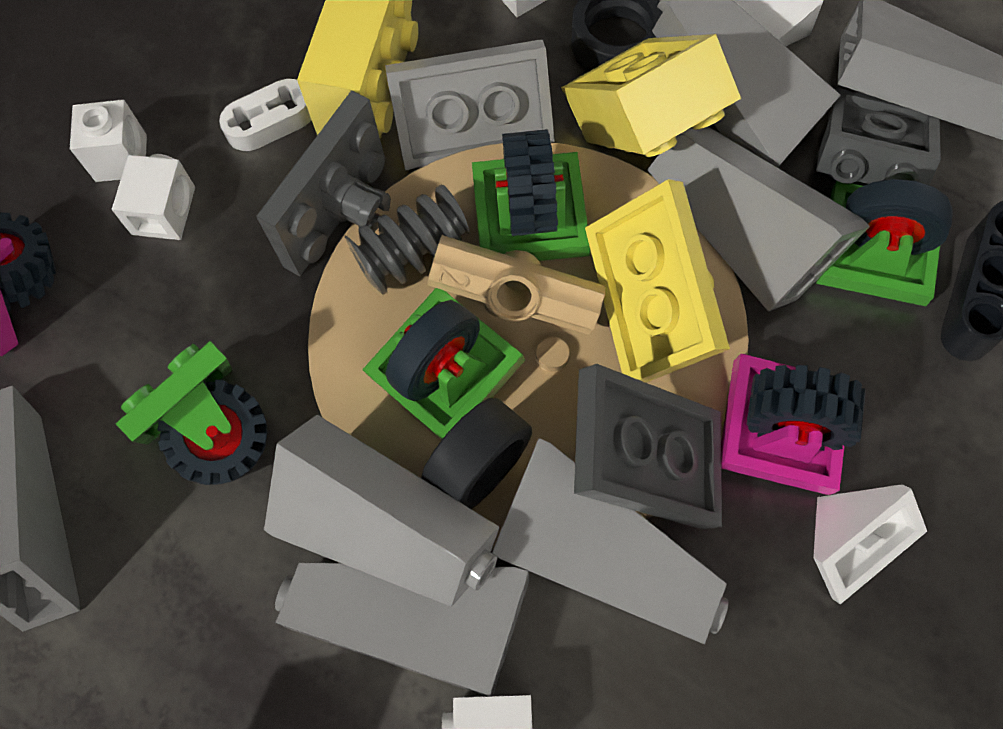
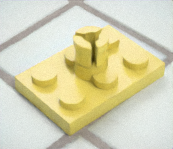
M668 179L585 227L599 284L605 286L603 301L623 374L647 383L730 349L713 290L715 288L714 279L706 266L683 182Z

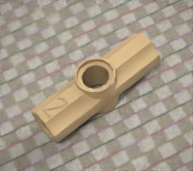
M441 235L427 282L428 286L489 304L491 310L497 316L507 321L517 322L532 317L587 335L595 328L605 297L604 285L543 267L534 255L526 251L514 250L502 254ZM512 280L520 281L527 288L514 290L509 288L505 282Z

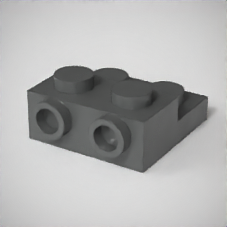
M836 87L840 97L829 109L827 129L820 145L816 171L826 173L830 178L841 183L858 181L870 184L876 181L897 179L917 181L930 185L941 161L940 119L867 94Z

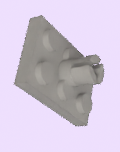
M542 39L385 65L405 170L422 168L436 160L461 151L503 143L502 134L548 129L550 143H555L546 46Z

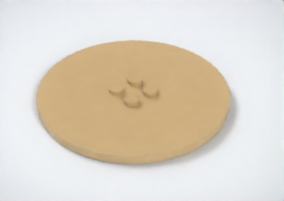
M503 143L461 151L436 160L412 172L385 191L391 197L389 211L377 208L375 212L380 215H387L399 225L397 208L399 206L407 205L417 214V197L424 194L436 203L435 189L442 184L452 193L468 223L470 232L469 234L465 233L462 235L463 242L480 247L472 162L504 159ZM551 143L553 154L578 152L588 226L659 185L654 177L616 157L587 148ZM352 223L344 235L348 236L359 246V226ZM696 227L707 269L714 279L715 288L713 290L730 349L647 383L720 411L722 440L733 361L741 353L748 355L747 317L741 289L733 269ZM379 228L375 231L377 235H379ZM343 236L323 271L315 293L310 316L308 354L315 399L322 418L421 478L424 466L441 442V439L373 381L362 369L435 289L427 285L434 257L429 253L424 255L426 272L423 274L418 272L410 263L406 264L407 282L401 284L391 274L386 275L388 293L382 295L365 277L350 250L345 236ZM591 250L590 256L539 261L543 267L599 284ZM512 280L505 282L509 288L514 290L527 288L520 281ZM447 292L521 352L525 358V362L493 398L500 399L532 427L531 439L521 457L506 477L486 498L472 508L473 511L499 526L492 550L495 547L538 439L551 443L575 462L579 369L599 364L622 373L604 301L595 328L587 335L532 317L517 322L507 321L497 316L491 310L489 304ZM636 511L645 519H648L649 517L653 516Z

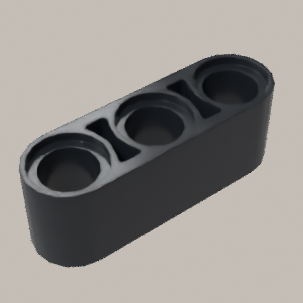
M1000 201L991 208L967 239L942 325L941 341L943 346L952 356L959 360H979L1003 340V201ZM985 277L991 279L995 284L989 282ZM970 322L978 325L984 334L976 331Z

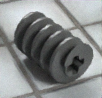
M441 184L436 187V203L424 194L417 197V214L407 205L399 206L397 208L399 225L387 215L378 217L379 235L367 225L359 227V246L348 236H345L350 250L365 277L382 295L388 293L386 275L391 274L401 284L407 282L406 264L410 263L421 274L426 272L424 255L429 253L432 257H435L441 235L463 241L462 235L465 233L469 234L470 231L464 213L445 185Z

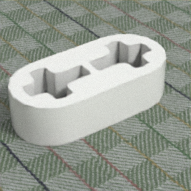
M283 79L230 103L222 111L219 122L224 135L233 148L240 151H252L303 128L311 121V117L297 80ZM292 100L297 106L288 109L284 103ZM248 120L252 127L243 131L239 124Z

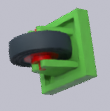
M892 179L872 182L865 186L836 181L831 191L830 199L863 218L870 227L816 281V284L927 306L934 298L940 245L946 241L952 224L953 211L948 197L935 187L917 181Z
M435 288L362 370L442 440L452 427L477 404L488 398H493L525 362V358L521 352L446 291Z

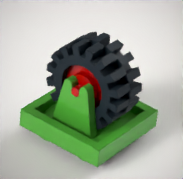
M548 129L502 134L504 159L472 162L480 247L502 254L514 250L526 251L534 255L539 261L590 256V246L585 230L588 223L578 152L553 154Z
M211 341L201 349L196 344H192L171 361L167 368L173 374L156 389L150 384H146L123 403L121 409L126 415L115 424L132 442L149 445L160 435V441H158L160 451L164 453L167 459L165 461L171 469H175L181 474V477L204 485L224 484L242 477L257 464L266 446L267 424L264 413L253 396L237 384L232 385L222 380L232 371L228 359Z

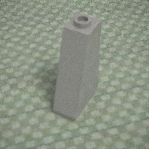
M660 0L657 5L662 14L652 30L656 38L717 35L741 99L724 108L725 116L714 124L721 135L775 167H778L840 97V94L735 1Z
M859 0L840 39L838 85L1003 140V56L883 0Z
M710 127L697 130L691 128L677 135V144L666 152L659 154L648 168V172L659 184L668 179L683 182L695 226L768 311L798 300L870 227L863 218Z
M12 385L0 390V616L23 632L80 611V602L42 419Z
M319 415L314 416L277 443L264 531L273 537L450 607L455 604L469 587L476 591L479 590L490 576L497 562V556L492 554L491 550L499 530V526Z
M538 439L492 554L511 564L705 644L709 632L716 634L724 622L728 609V599L722 596L727 584L635 510L574 494L575 462L551 443Z
M299 563L294 576H287L278 591L275 609L279 611V615L275 623L290 630L483 696L492 697L497 687L529 584V571L517 567H494L490 576L479 590L476 591L469 587L455 604L450 607L344 564Z

